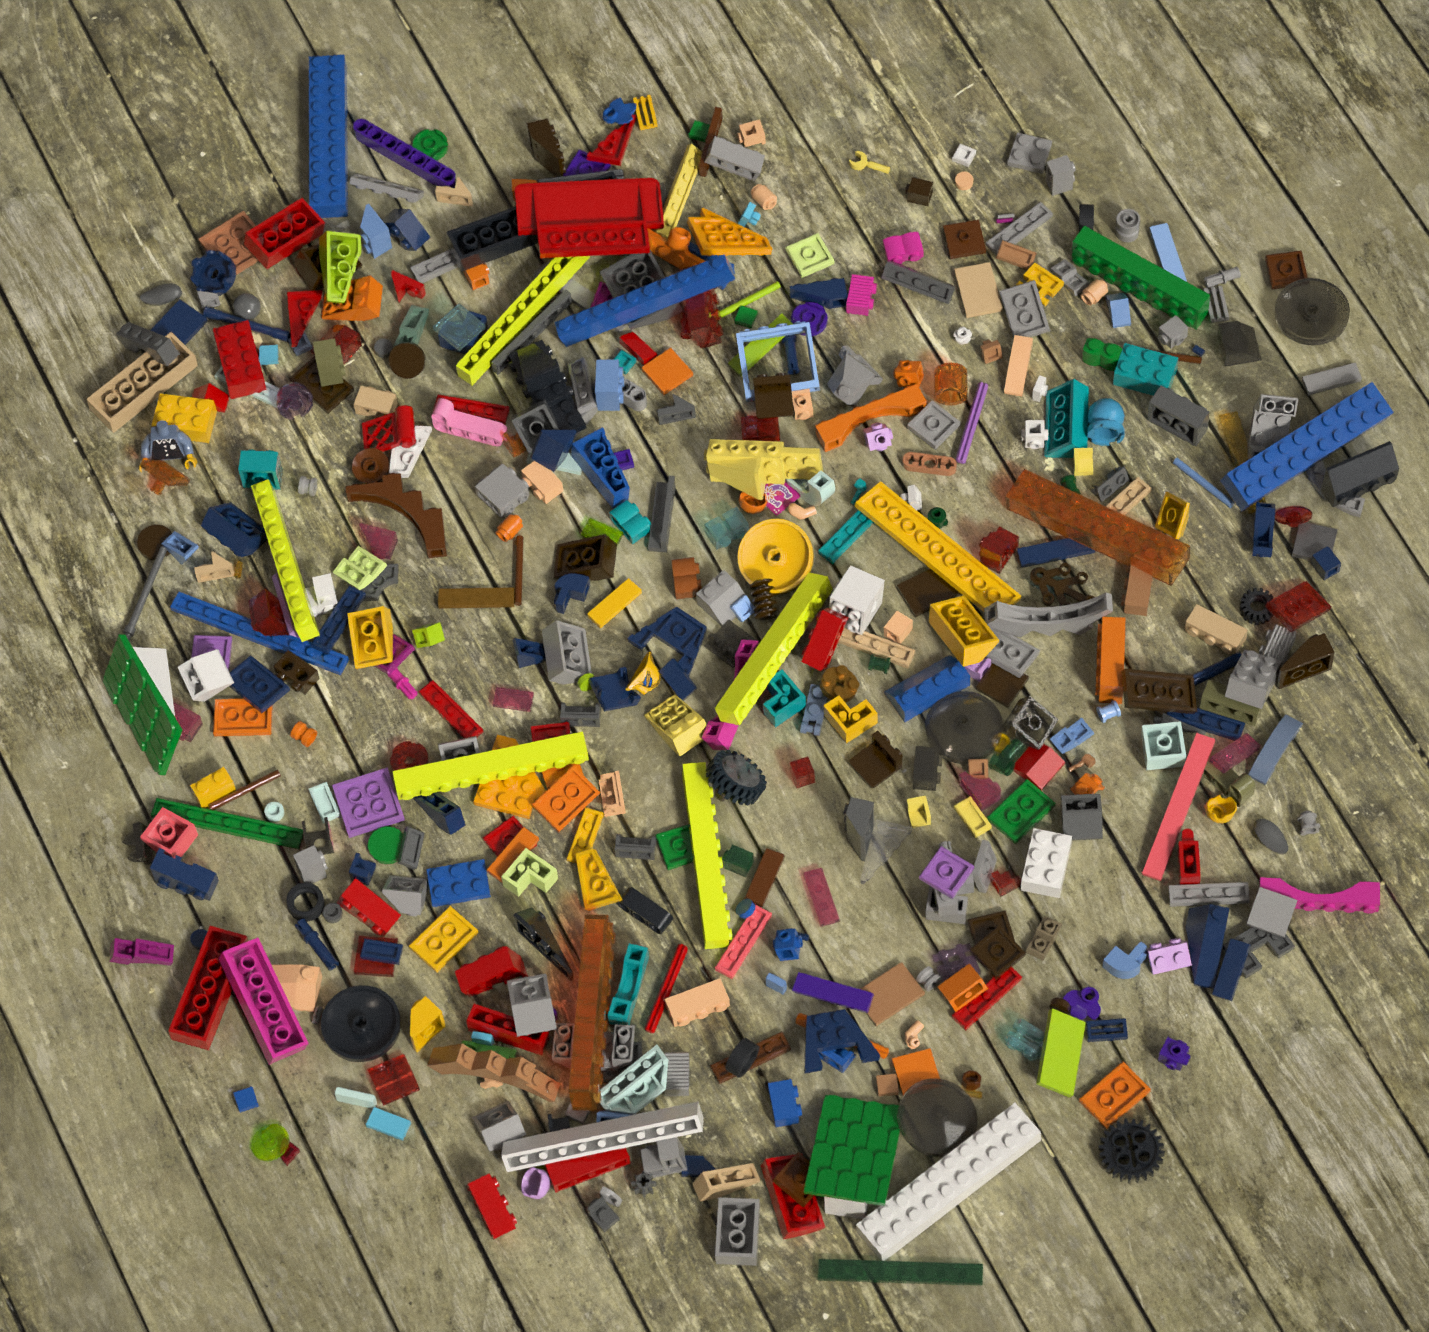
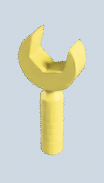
M855 151V156L859 157L860 161L855 163L849 160V165L854 170H862L868 166V168L886 174L890 171L888 166L873 161L868 162L866 154L861 151Z

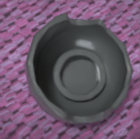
M249 293L240 294L234 300L232 306L234 316L247 320L254 319L261 310L259 299Z

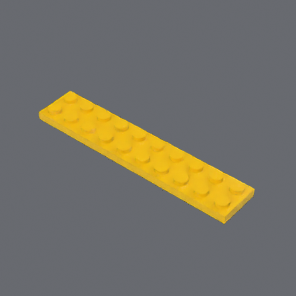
M881 481L855 502V507L984 613V608L996 601L1009 605H1015L1020 601L1021 595Z

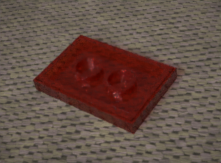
M1304 581L1270 600L1265 607L1290 632H1293L1329 612L1332 606L1307 581Z

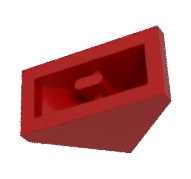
M208 383L194 389L192 398L214 400L217 412H226L230 396L212 384Z

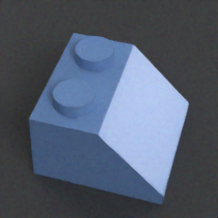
M367 204L360 226L361 239L364 243L362 247L367 254L370 253L375 259L392 249V243L388 227L370 204Z

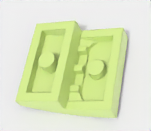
M358 546L348 560L346 558L341 560L333 573L358 590H361L375 580L387 564Z

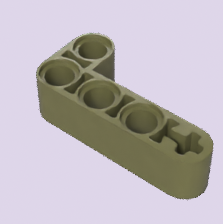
M1211 751L1202 776L1226 798L1232 797L1237 803V807H1240L1254 795V780L1246 773L1239 776Z

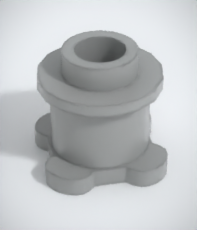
M1304 811L1297 818L1298 822L1301 823V836L1319 832L1321 826L1319 823H1316V813Z

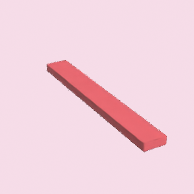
M1196 733L1142 875L1158 881L1162 880L1213 749L1214 738Z

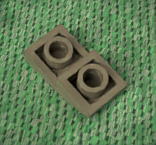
M1044 916L1026 949V953L1044 961L1062 924Z

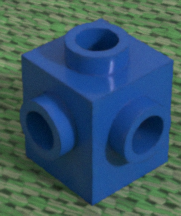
M796 928L776 930L773 948L779 960L799 959L803 940L798 935Z

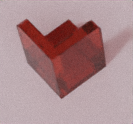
M998 870L991 873L990 882L1000 897L1021 886L1020 876L1016 877L1012 870H1008L1001 875Z

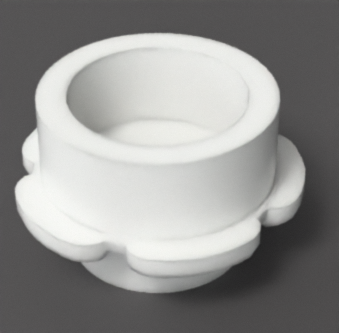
M960 327L958 330H955L954 337L958 344L964 345L971 340L972 332L969 329L967 330L966 327Z

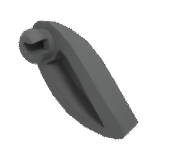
M165 283L140 295V299L145 304L160 306L180 298L182 290L176 284Z
M1257 819L1254 823V831L1261 843L1277 854H1286L1288 844L1281 830L1267 819Z

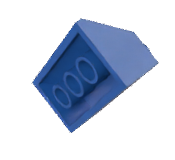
M948 655L884 691V694L903 721L906 722L969 687L970 674L956 658Z

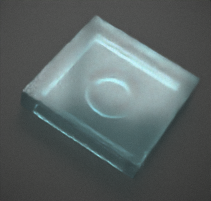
M460 303L433 326V330L458 351L485 329V324Z

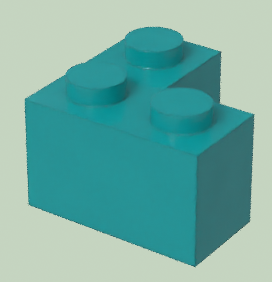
M781 669L767 685V690L773 697L763 704L764 715L775 728L806 707V696Z

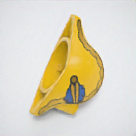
M650 651L646 653L625 690H637L645 695L660 683L661 674L653 661Z

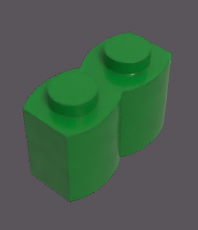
M1088 338L1083 347L1082 361L1090 366H1101L1105 370L1115 371L1122 348L1113 343L1104 344L1098 339Z

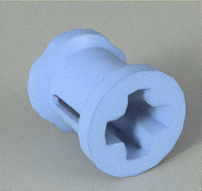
M1115 700L1106 706L1096 707L1097 714L1102 723H1105L1107 719L1121 716L1120 708Z

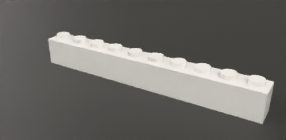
M693 1102L503 1142L501 1156L506 1171L510 1172L703 1132L704 1118L699 1102Z

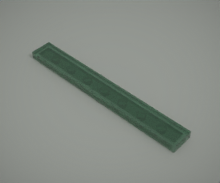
M819 1259L818 1281L983 1286V1264Z

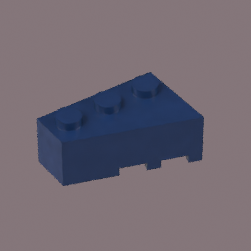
M159 848L150 867L157 886L163 889H174L182 895H192L197 900L203 901L205 899L210 901L219 882L216 872L195 863L189 865L181 862L182 857L176 855L175 858L164 854L165 850Z

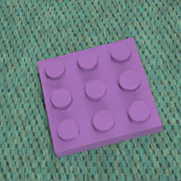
M388 768L332 785L349 838L405 820Z

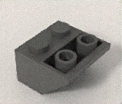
M1101 794L1061 795L1063 834L1072 836V841L1103 839Z

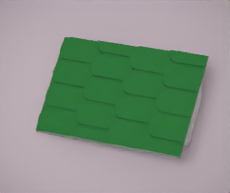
M118 634L102 681L113 704L117 705L125 723L130 726L141 751H145L153 770L158 772V775H166L183 730L175 718L166 649L132 647L126 635Z
M825 1095L804 1194L823 1196L826 1214L864 1219L867 1214L868 1204L885 1206L905 1107L896 1104L889 1105L876 1101L869 1102L856 1098Z

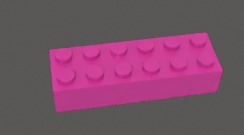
M257 937L223 951L219 961L268 1064L270 1065L305 1050L309 1043L259 938Z

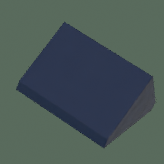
M541 430L531 453V459L555 472L566 459L577 433L576 430Z

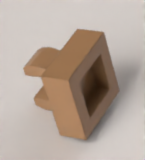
M990 339L983 341V345L980 347L985 364L1002 358L1001 345L998 340L993 342Z

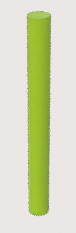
M777 281L714 313V317L716 320H719L738 310L740 306H746L781 288Z

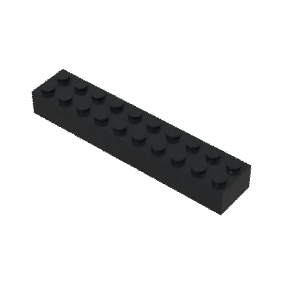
M611 171L589 180L617 179V177ZM516 206L446 232L447 246L461 272L538 244L537 235H518Z

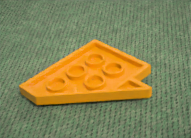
M701 208V217H688L687 224L702 255H771L772 247L766 237L714 212Z
M497 734L492 750L519 744L516 739ZM535 772L528 773L525 776H512L505 780H492L486 784L479 785L474 805L530 819L533 810L531 805L545 792V789Z

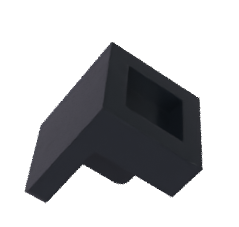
M548 1114L549 1132L570 1128L569 1117L553 1119L552 1114Z

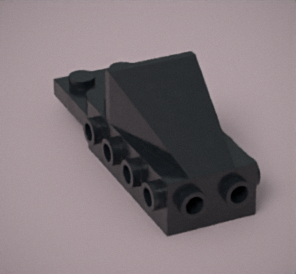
M540 340L509 354L511 362L508 365L512 373H516L515 378L518 385L523 386L522 392L526 400H530V406L545 399L560 430H576V432H580L587 428L571 397L574 395L571 386H566L565 382H567L563 371L561 372L557 359H552L551 357L553 353L549 345L545 346L543 340Z

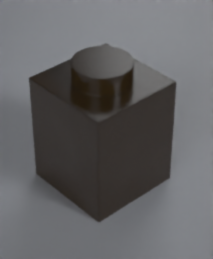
M912 177L910 184L907 183L905 188L907 202L928 207L933 194V182Z

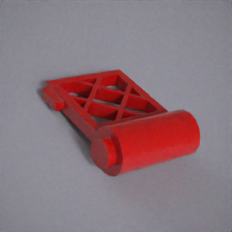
M402 405L397 407L395 412L362 423L364 449L370 448L374 440L378 442L375 449L382 452L398 446L403 448L412 447L416 443L413 408L408 405ZM392 419L390 427L388 429L384 428L385 423ZM376 425V429L374 430L372 435H370L368 432V427ZM383 429L386 432L381 440H379L376 436ZM390 434L393 435L394 442L386 444L385 441Z

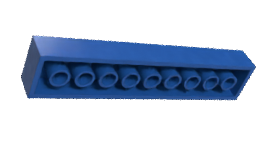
M345 55L309 57V205L321 218L348 217L347 64Z
M1371 382L1228 472L1220 481L1242 512L1382 423L1394 412L1374 383Z

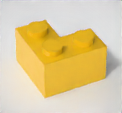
M840 695L823 705L825 718L846 744L878 723V713L867 699L852 709L848 707Z

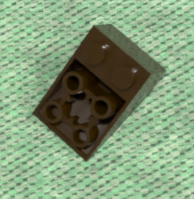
M548 118L527 123L530 146L535 160L555 177L564 176L566 168L562 162L565 161L562 151L560 152L559 140L553 136L556 135L554 125H550Z

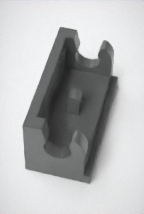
M561 703V723L569 722L570 726L600 727V703H596V707L566 706V703Z
M617 834L615 855L618 858L655 860L657 838L656 836H652L651 839L630 838Z

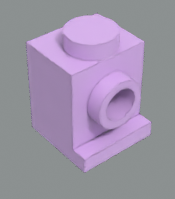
M984 658L979 663L964 667L970 674V677L980 682L991 666V659Z

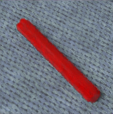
M677 945L644 1027L648 1033H655L666 1006L665 999L670 996L688 951L686 945Z

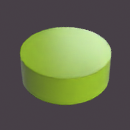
M587 673L579 678L577 684L581 691L592 689L588 680L595 677L594 674Z

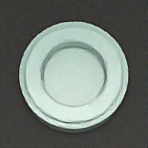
M270 802L265 806L264 813L269 821L277 822L283 818L284 808L279 802Z

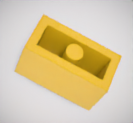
M225 767L190 785L195 799L202 808L209 807L208 804L236 791L233 780Z

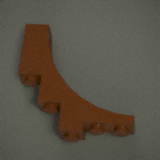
M401 473L382 475L383 482L374 481L368 484L345 486L348 502L364 501L377 503L399 512L413 523L423 538L428 558L447 556L442 508L433 507L424 510L422 492L416 490L404 492Z

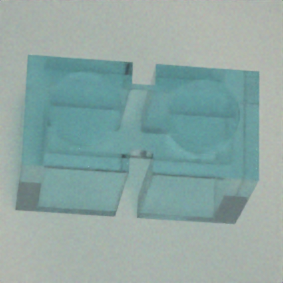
M738 507L722 514L725 521H722L718 516L704 524L705 533L716 550L721 547H727L733 539L743 538L749 531V523Z

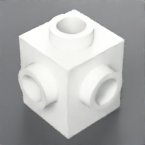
M1025 420V429L1021 430V439L1025 441V448H1044V440H1048V429H1044V420Z

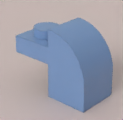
M1140 941L1129 955L1115 946L1103 959V968L1120 979L1135 977L1140 973L1141 963L1147 957V945Z

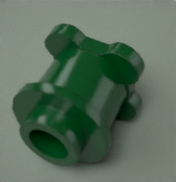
M940 507L930 509L927 519L939 529L948 525L944 509Z

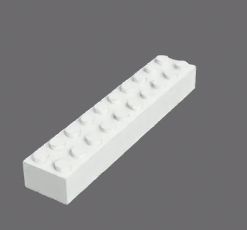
M1013 1103L887 1200L885 1206H879L857 1223V1233L883 1263L1040 1142V1130L1020 1107Z

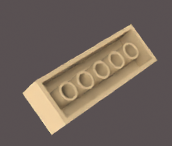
M172 332L165 337L170 338L180 355L168 366L156 362L149 353L145 352L86 399L89 410L112 433L156 400L160 393L166 392L198 366L195 355Z

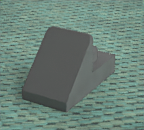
M672 394L674 406H666L657 410L659 425L696 418L694 405L675 394Z

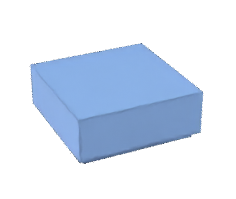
M746 595L740 597L730 606L740 622L745 621L755 612L753 604Z

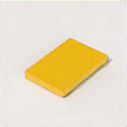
M449 906L409 945V949L437 973L479 932L455 909Z

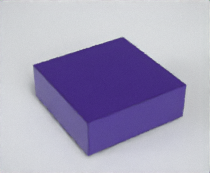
M630 449L613 453L616 455L618 465L622 471L635 468Z

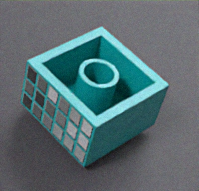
M241 450L238 471L243 488L252 489L251 485L269 479L273 489L280 490L283 469L278 452L273 450Z

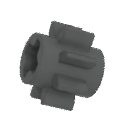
M644 1170L642 1174H634L636 1181L631 1182V1187H636L634 1190L635 1195L640 1193L645 1198L646 1194H654L652 1187H656L657 1183L652 1181L653 1174L647 1175L644 1173Z

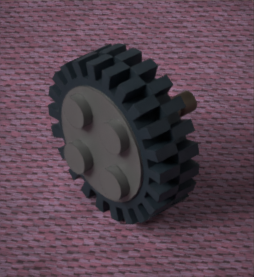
M721 750L716 753L708 764L706 777L709 778V783H714L712 785L713 789H719L717 792L719 794L717 797L719 801L724 802L725 799L728 800L730 797L731 802L736 803L738 801L739 805L745 804L747 806L754 804L766 789V777L761 775L763 771L756 769L758 765L756 763L751 764V759L748 758L746 760L744 758L745 755H738L736 751L731 753L730 750Z

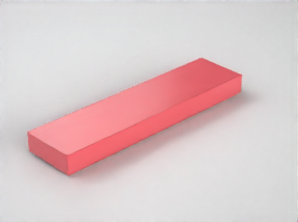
M755 905L754 913L745 919L715 967V971L731 979L737 973L772 917L771 912Z

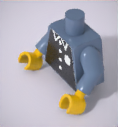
M161 420L156 424L157 426L151 428V433L147 434L141 443V458H143V461L140 463V472H142L143 465H147L149 467L148 473L150 472L151 464L148 462V458H150V461L182 459L186 458L187 455L185 467L189 469V461L193 462L194 468L196 467L197 459L192 456L194 452L191 439L183 431H180L177 425H168L166 421Z

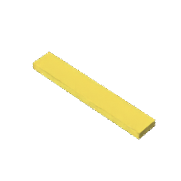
M692 143L687 145L663 207L664 229L654 230V232L668 239L670 230L678 224L699 169L702 151Z

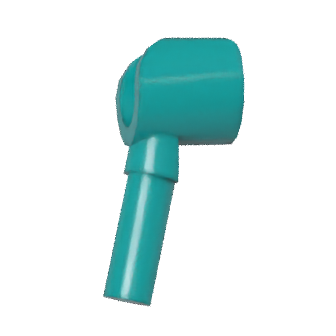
M861 478L854 484V487L858 490L850 502L852 505L855 504L859 495L867 490L866 482Z

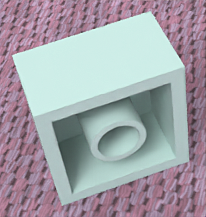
M1181 721L1142 725L1141 739L1146 770L1183 767L1186 761V751Z

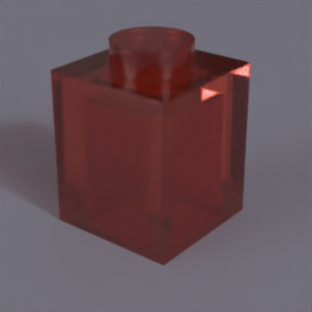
M808 756L790 762V773L797 789L815 783V773Z

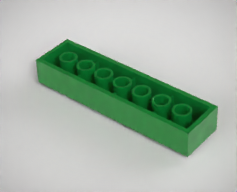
M1086 226L1082 228L1073 240L1072 262L1079 267L1089 270L1091 274L1100 276L1107 283L1118 286L1126 293L1129 292L1136 296L1138 300L1147 302L1154 309L1165 312L1171 318L1176 315L1188 327H1192L1195 330L1198 329L1208 315L1210 294Z

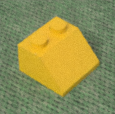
M426 996L418 999L411 1009L410 1037L414 1051L417 1053L446 1027L442 1011Z

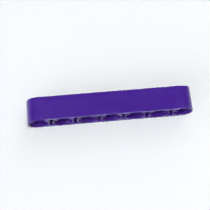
M358 119L354 122L355 138L362 144L436 187L449 186L455 188L457 180L456 174L452 169L365 119Z

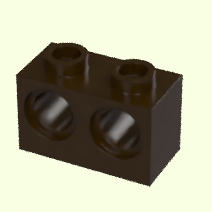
M289 650L273 666L275 675L279 679L290 684V687L295 692L300 691L304 695L320 679L317 669ZM287 667H292L290 670H284ZM302 677H306L305 680H302V681L299 680V679L302 678Z

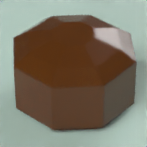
M969 1070L963 1073L962 1086L966 1090L974 1091L980 1088L982 1076L977 1071Z

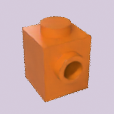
M486 263L464 271L472 290L490 284L489 269Z

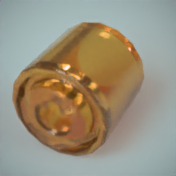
M951 362L936 367L934 371L935 400L940 404L949 406L965 402L968 397L967 369L961 364Z

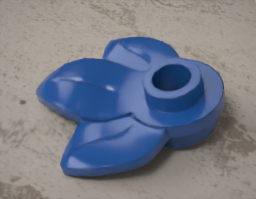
M620 97L611 102L609 107L604 110L603 120L608 124L628 123L633 119L632 114L635 112L637 105L636 103L623 104V100Z

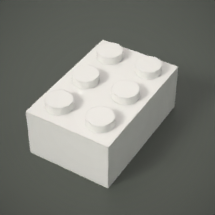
M1033 828L1021 880V891L1060 898L1072 846V836Z

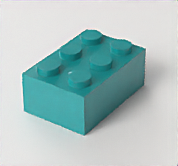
M1125 343L1114 372L1113 385L1152 396L1155 395L1160 386L1171 389L1178 368V357Z

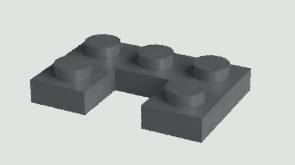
M1254 927L1234 938L1251 945L1241 973L1245 979L1262 969V965L1252 953L1253 951L1267 944L1279 959L1295 949V945L1287 934L1282 938ZM1229 942L1223 945V950L1225 952L1227 951Z

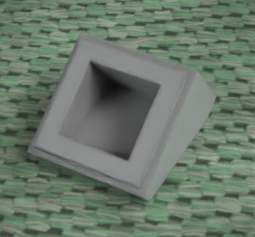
M197 291L203 310L206 306L213 308L220 305L217 293Z

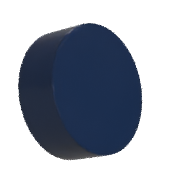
M197 929L191 934L190 941L194 948L201 949L207 934L206 930Z

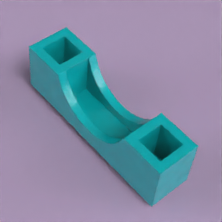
M630 943L628 945L620 985L615 997L612 999L608 1013L609 1024L630 1025L649 960L647 947Z

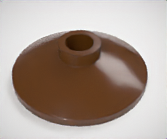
M375 448L360 451L352 462L354 476L365 484L381 481L382 475H386L389 469L388 458L382 451ZM369 467H375L374 470L369 471Z

